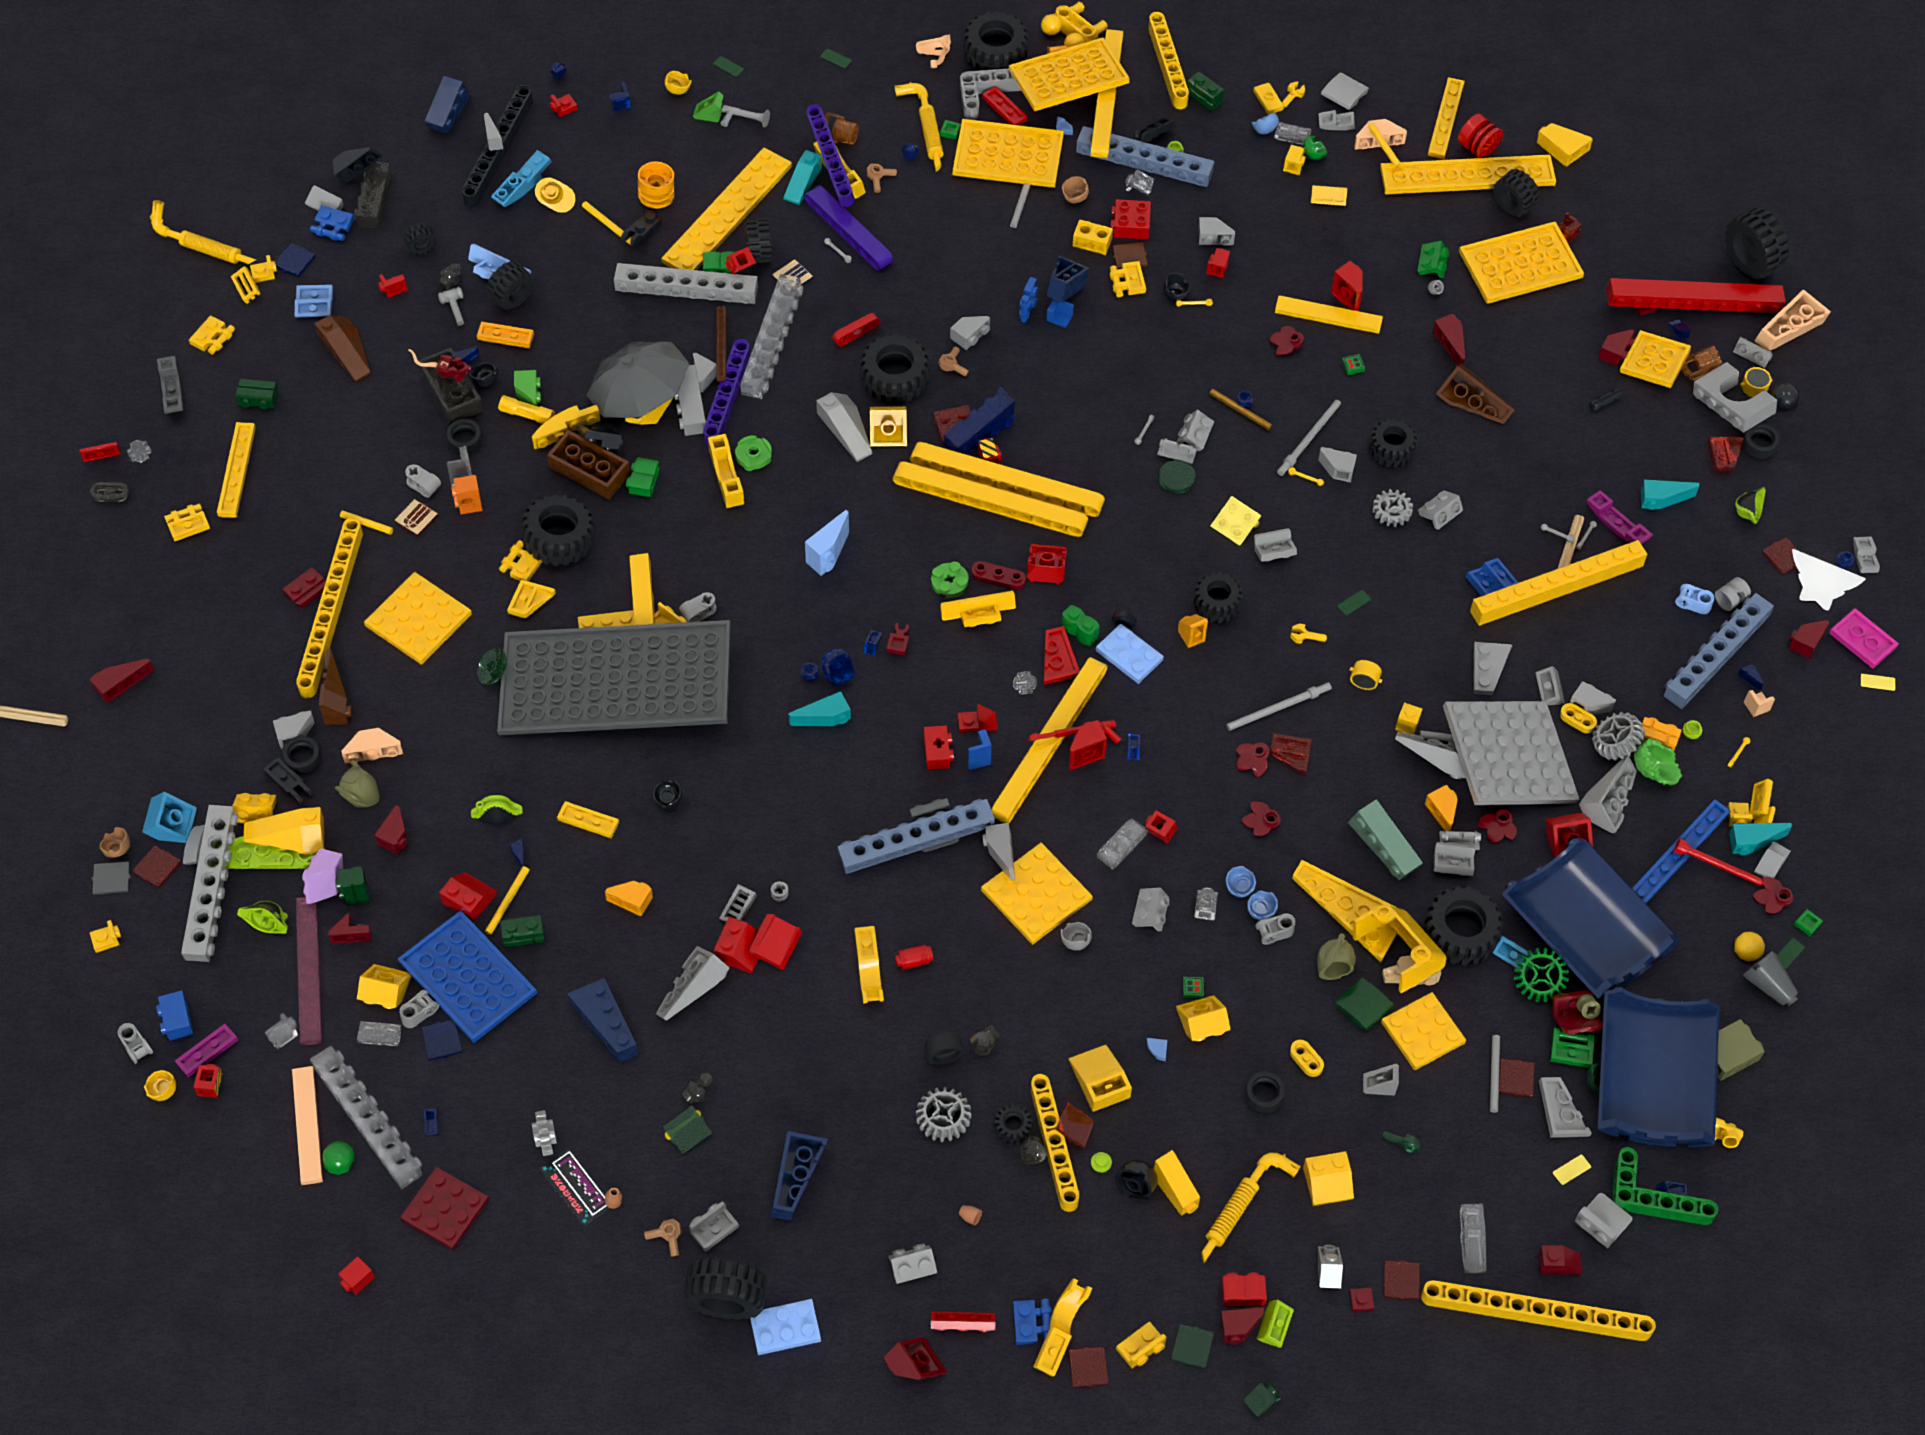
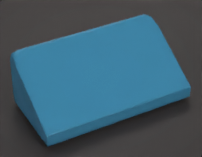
M1505 936L1500 938L1493 951V954L1519 969L1521 967L1516 965L1517 961L1524 963L1521 956L1525 955L1529 958L1526 949ZM1526 966L1525 968V974L1530 969L1528 966Z

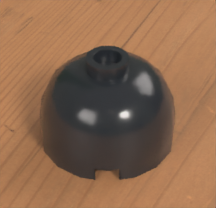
M1138 1159L1124 1163L1115 1175V1184L1121 1192L1126 1191L1131 1194L1128 1198L1138 1202L1148 1200L1154 1193L1158 1183L1157 1174L1153 1167L1147 1162Z

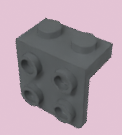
M936 799L932 803L917 805L910 809L911 823L920 817L928 818L934 816L939 811H950L948 799ZM952 820L948 822V824L954 825ZM937 826L930 827V830L938 831L939 828ZM915 832L916 837L921 835L919 832ZM959 837L923 848L922 851L928 852L957 843Z

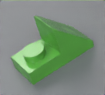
M718 91L698 103L693 117L699 120L719 122L722 113L721 102L724 95Z

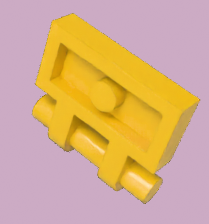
M1139 261L1122 263V269L1118 270L1116 266L1110 267V279L1113 280L1112 287L1117 297L1123 296V290H1127L1128 295L1146 293ZM1124 277L1125 281L1120 282V278Z
M210 315L191 336L189 343L202 351L210 347L208 352L213 355L223 347L222 344L232 337L235 328L232 325L226 328L225 322Z
M200 503L194 506L192 504L188 505L187 508L180 511L174 510L171 514L164 516L174 542L210 529Z
M518 540L516 545L510 548L509 555L501 561L502 564L499 570L505 573L507 569H511L510 576L519 581H529L542 563V560L538 561L533 558V554L530 555L527 551L522 550L523 542ZM516 556L520 557L517 563L513 562Z

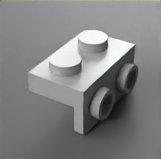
M1197 409L1193 413L1187 414L1184 418V426L1178 433L1177 443L1182 444L1186 442L1190 446L1193 445V448H1197V451H1201L1205 446L1214 421Z
M1444 490L1425 503L1418 511L1420 516L1433 521L1435 529H1440L1463 511L1459 495Z
M1289 528L1254 535L1255 552L1261 562L1297 555V548L1291 540Z
M1437 842L1433 856L1434 871L1459 874L1461 876H1473L1475 847Z
M1162 888L1140 889L1132 921L1135 927L1153 926L1157 931H1162L1166 920L1167 907L1170 902L1169 896Z
M722 1201L719 1204L712 1205L703 1216L694 1218L689 1228L690 1234L706 1252L739 1228V1224L728 1212L726 1204Z
M924 1243L915 1245L912 1250L905 1251V1249L895 1250L892 1252L893 1255L888 1256L896 1284L937 1273L932 1248L929 1245L925 1246Z

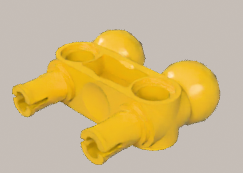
M1077 2V4L1071 7L1059 6L1056 8V13L1046 15L1041 21V29L1045 34L1052 36L1062 31L1067 35L1064 41V46L1067 48L1098 39V35L1106 31L1108 25L1104 20H1101L1096 25H1091L1079 15V13L1084 11V5L1081 2Z

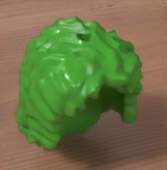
M1647 739L1635 751L1634 761L1636 768L1644 777H1649L1652 780L1663 783V785H1675L1682 777L1681 770L1678 768L1679 764L1675 763V752H1673V749L1661 745L1659 740Z

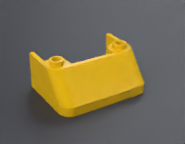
M1379 905L1354 920L1353 939L1355 941L1383 924L1389 923L1412 949L1411 960L1415 964L1400 973V993L1405 992L1445 967L1446 955L1407 911L1389 905Z

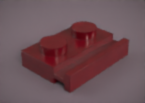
M311 567L285 586L283 593L302 609L323 593L326 581Z

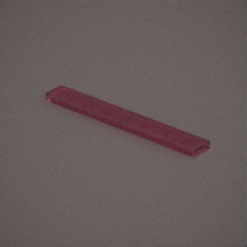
M306 897L296 898L300 1044L309 1045L322 1043L317 902L308 904L306 903Z

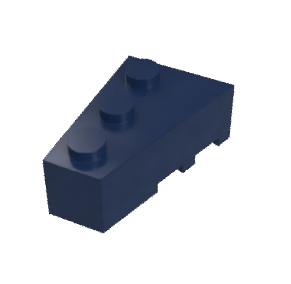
M443 76L425 119V123L430 129L448 134L453 127V124L471 97L463 81Z
M1059 255L1046 296L1052 298L1055 302L1065 301L1085 287L1090 268Z

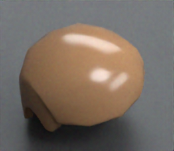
M1079 176L1070 177L1062 184L1063 195L1068 202L1073 204L1080 203L1087 198L1089 188L1084 178Z
M115 827L114 832L111 834L105 833L103 840L100 842L101 852L110 858L119 857L130 848L129 835L124 828Z

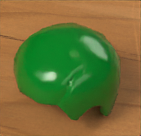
M1308 135L1303 140L1305 154L1312 160H1319L1327 156L1323 143L1321 141L1315 142V136Z
M342 1141L330 1143L323 1152L325 1170L330 1174L336 1175L348 1172L355 1159L353 1147Z

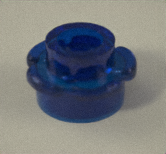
M559 62L553 64L550 73L556 78H560L566 73L565 64H560Z
M914 144L903 146V156L907 160L915 159L919 152L918 147L914 146Z
M1241 391L1235 399L1236 403L1244 408L1253 404L1252 395L1248 391Z
M1842 551L1837 555V564L1841 568H1849L1854 564L1855 556L1850 552Z
M806 663L801 670V676L805 677V680L812 681L819 676V668L814 663Z

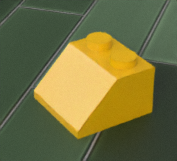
M870 407V446H907L906 407Z
M373 964L360 976L357 999L363 1000L366 1004H380L387 1009L396 1008L403 1001L411 975L405 971Z
M1214 995L1176 1006L1186 1035L1192 1041H1202L1208 1036H1219L1224 1034L1225 1031L1230 1030L1226 1007Z
M1346 1151L1305 1159L1303 1170L1313 1206L1354 1199L1352 1173Z

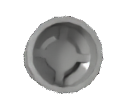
M1736 577L1715 592V599L1722 609L1731 611L1739 603L1745 601L1747 597H1750L1751 590L1743 579Z

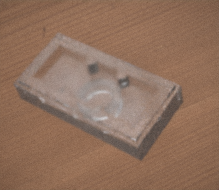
M1279 122L1274 139L1303 145L1304 138L1311 135L1312 129Z
M361 1021L357 1041L358 1043L398 1046L402 1027L398 1024Z

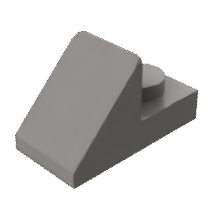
M1773 841L1756 867L1754 874L1761 878H1774L1791 851Z

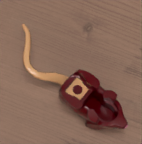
M409 349L417 365L435 367L440 376L445 378L454 377L455 382L462 381L471 369L469 365L461 361L460 357L454 360L449 355H441L438 363H420L415 353Z

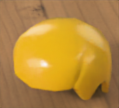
M679 71L669 72L664 80L667 90L676 95L686 93L692 80L688 79L687 74H682Z
M1743 932L1734 941V951L1742 960L1747 962L1756 961L1764 954L1765 944L1762 937L1757 933Z
M164 1070L153 1072L144 1085L146 1095L157 1101L169 1099L176 1090L174 1076Z

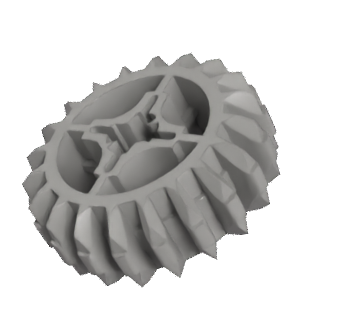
M1620 712L1619 715L1613 713L1612 717L1607 716L1605 721L1600 720L1601 725L1595 726L1596 731L1593 732L1592 738L1594 748L1602 757L1616 761L1619 757L1623 760L1624 756H1630V753L1635 752L1636 748L1644 741L1643 735L1645 732L1642 723L1637 717L1629 714V712L1626 714Z
M944 1087L943 1092H940L936 1088L934 1094L929 1091L927 1093L928 1097L923 1096L921 1098L922 1102L917 1104L916 1116L918 1118L916 1122L921 1124L920 1130L925 1131L926 1137L932 1134L934 1141L937 1137H940V1141L943 1142L944 1138L947 1137L951 1142L953 1135L959 1138V1132L965 1133V1127L970 1125L971 1113L969 1111H971V1107L966 1105V1098L961 1099V1092L955 1095L954 1089L947 1092V1088ZM934 1106L935 1112L932 1114V1117L928 1118L927 1112ZM959 1111L960 1118L957 1122L953 1123L952 1117Z

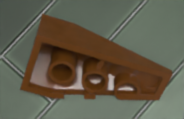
M329 315L315 323L320 340L355 382L371 374L358 329L348 317Z
M1461 363L1436 393L1449 405L1479 414L1502 424L1506 422L1515 410Z
M327 649L325 659L326 673H323L322 676L323 684H321L319 707L325 725L348 724L349 717H352V706L348 704L332 651Z

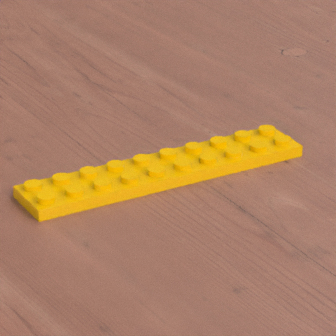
M763 148L661 258L662 263L670 268L697 271L703 265V253L716 251L790 170L792 162Z
M1550 155L1400 162V166L1396 168L1392 163H1381L1380 166L1385 194L1494 189V184L1512 169L1522 170L1529 174L1537 186H1555L1556 184Z

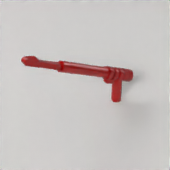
M1114 720L1099 722L1104 733L1115 744L1122 740L1112 730L1116 728ZM1080 726L1054 730V732L1044 734L1035 733L1030 735L1028 739L1034 741L1076 735Z

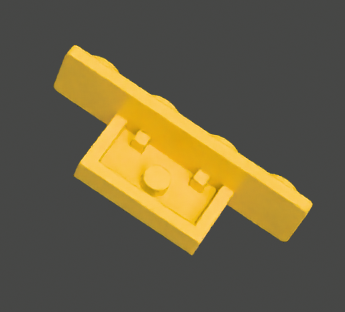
M1014 591L940 604L943 621L961 618L964 627H975L980 624H993L1001 621L1000 611L1016 607Z

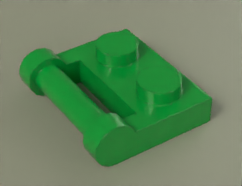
M1554 1027L1550 1062L1591 1068L1595 1034L1588 1033V1035L1578 1033L1576 1035H1568L1561 1031L1560 1028ZM1559 1039L1583 1042L1586 1045L1559 1041Z

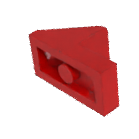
M977 704L976 712L958 713L959 733L978 732L985 729L986 731L998 730L996 712L980 704Z

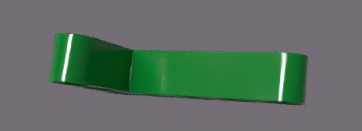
M1625 1147L1619 1152L1615 1161L1612 1201L1624 1211L1700 1225H1709L1713 1222L1718 1214V1206L1714 1201L1635 1187L1637 1153L1629 1147ZM1622 1158H1628L1630 1162H1625ZM1621 1176L1628 1178L1629 1181H1623ZM1619 1196H1625L1627 1201L1620 1199ZM1640 1199L1646 1200L1648 1204H1643ZM1661 1203H1666L1669 1208L1663 1207ZM1682 1206L1689 1208L1690 1212L1683 1210ZM1703 1210L1709 1211L1711 1215H1706Z

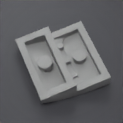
M1339 73L1326 85L1321 95L1349 110L1357 105L1358 100L1367 94L1369 88L1347 75Z

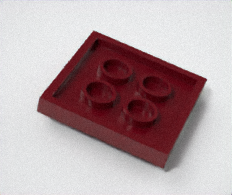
M436 1167L400 1219L449 1249L454 1250L489 1198L487 1195Z

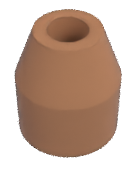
M611 1188L605 1194V1204L612 1209L618 1208L622 1202V1194L617 1188Z
M963 1205L959 1215L964 1221L975 1226L982 1216V1210L974 1206Z

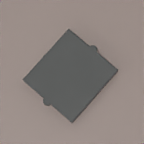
M129 861L94 864V873L91 878L93 882V895L129 892V879H131Z

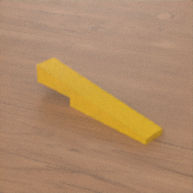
M648 553L631 555L630 569L635 625L655 624L654 595L652 592L651 561Z

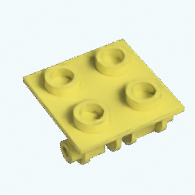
M1231 496L1211 524V527L1241 546L1253 527H1258L1260 523L1258 520L1261 515Z

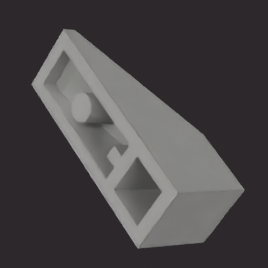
M1009 823L985 826L986 834H983L984 846H988L989 854L1010 880L1014 881L1015 871Z

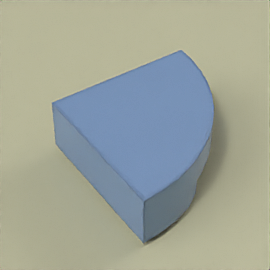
M1057 117L1056 130L1064 131L1065 135H1073L1072 125L1066 122V119Z
M1147 1038L1148 1050L1158 1060L1165 1061L1167 1040Z

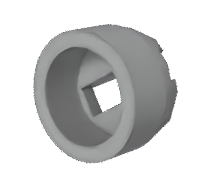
M1434 280L1429 283L1428 290L1431 294L1436 295L1443 292L1444 286L1440 280Z

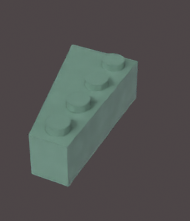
M1377 799L1359 810L1348 822L1398 880L1416 870L1423 863Z

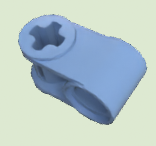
M1683 584L1680 587V595L1676 598L1675 603L1680 608L1692 610L1699 614H1707L1712 608L1714 595L1708 590H1703L1690 584Z

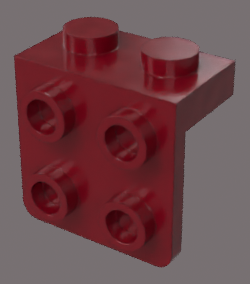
M1590 990L1552 995V1017L1565 1034L1576 1035L1580 1032H1596L1603 1029V1023L1598 1016L1594 1019H1586L1576 1007L1577 1000L1582 995L1589 994L1593 996Z

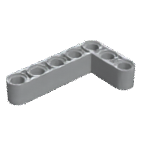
M1009 69L968 71L961 74L960 93L963 114L966 119L975 120L979 116L978 94H983L994 86L1001 92L1022 91Z

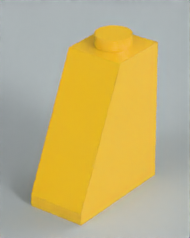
M1551 123L1539 130L1537 143L1567 167L1590 150L1593 139L1587 135Z
M1171 1150L1155 1161L1154 1170L1157 1174V1184L1182 1216L1185 1213L1190 1214L1198 1208L1200 1196L1177 1156Z

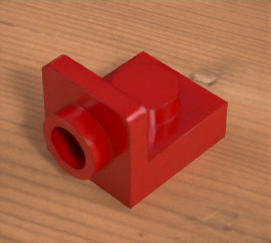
M554 94L550 96V108L559 117L578 110L577 104L570 94L559 99Z
M382 274L379 275L380 282H378L380 291L382 293L385 292L388 298L407 291L403 274L389 280H385Z

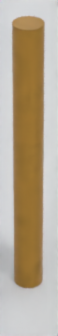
M1215 389L1210 391L1209 395L1268 431L1272 428L1271 423Z

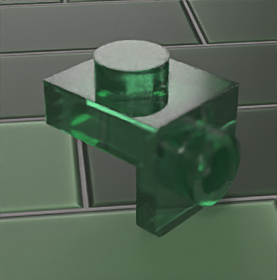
M1262 1382L1243 1401L1257 1417H1260L1274 1402L1279 1401L1281 1397L1278 1395L1279 1390L1275 1385Z

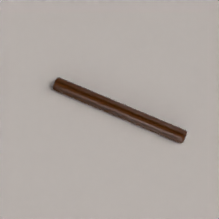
M724 306L716 308V380L719 382L726 380V308Z

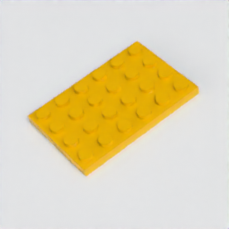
M1103 37L1009 65V71L1034 111L1129 83V76Z
M962 119L953 176L1055 188L1064 131Z
M1556 222L1459 248V253L1487 304L1581 279L1584 276L1582 268Z

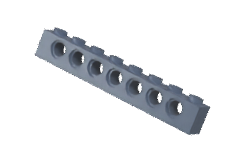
M1082 127L1077 140V153L1091 156L1094 129ZM1111 134L1108 158H1098L1208 187L1214 169L1213 160Z
M1757 593L1751 598L1747 597L1742 604V608L1740 610L1737 608L1731 615L1732 619L1730 621L1726 620L1721 625L1720 631L1712 634L1709 639L1710 642L1707 645L1704 643L1700 647L1697 656H1691L1685 668L1681 667L1678 670L1676 678L1674 680L1670 679L1666 683L1664 697L1680 709H1683L1766 621L1774 605Z
M977 799L966 806L958 805L947 812L939 811L934 816L928 818L920 817L915 822L899 824L897 828L883 829L878 834L871 836L864 835L859 840L853 842L845 841L838 846V854L845 874L920 851L923 848L985 830V826L995 825V819L988 800ZM973 814L976 818L968 819L967 816ZM951 820L958 822L956 825L948 824ZM937 826L939 830L931 831L930 827ZM913 832H919L921 834L919 837L911 836ZM895 838H900L902 841L900 843H894L892 840ZM882 844L883 848L875 849L874 845ZM857 850H863L865 852L863 855L855 854Z

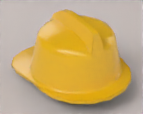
M544 178L536 185L535 196L538 201L554 211L567 212L574 206L575 194L573 190L553 178Z

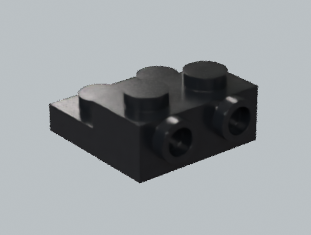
M577 423L576 430L582 437L586 438L585 440L596 442L598 446L608 451L622 447L623 438L612 427Z

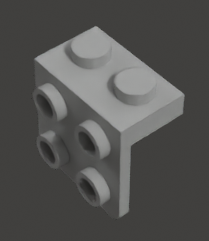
M1599 1193L1587 1207L1584 1206L1575 1219V1222L1607 1248L1611 1246L1632 1221V1217L1603 1193Z

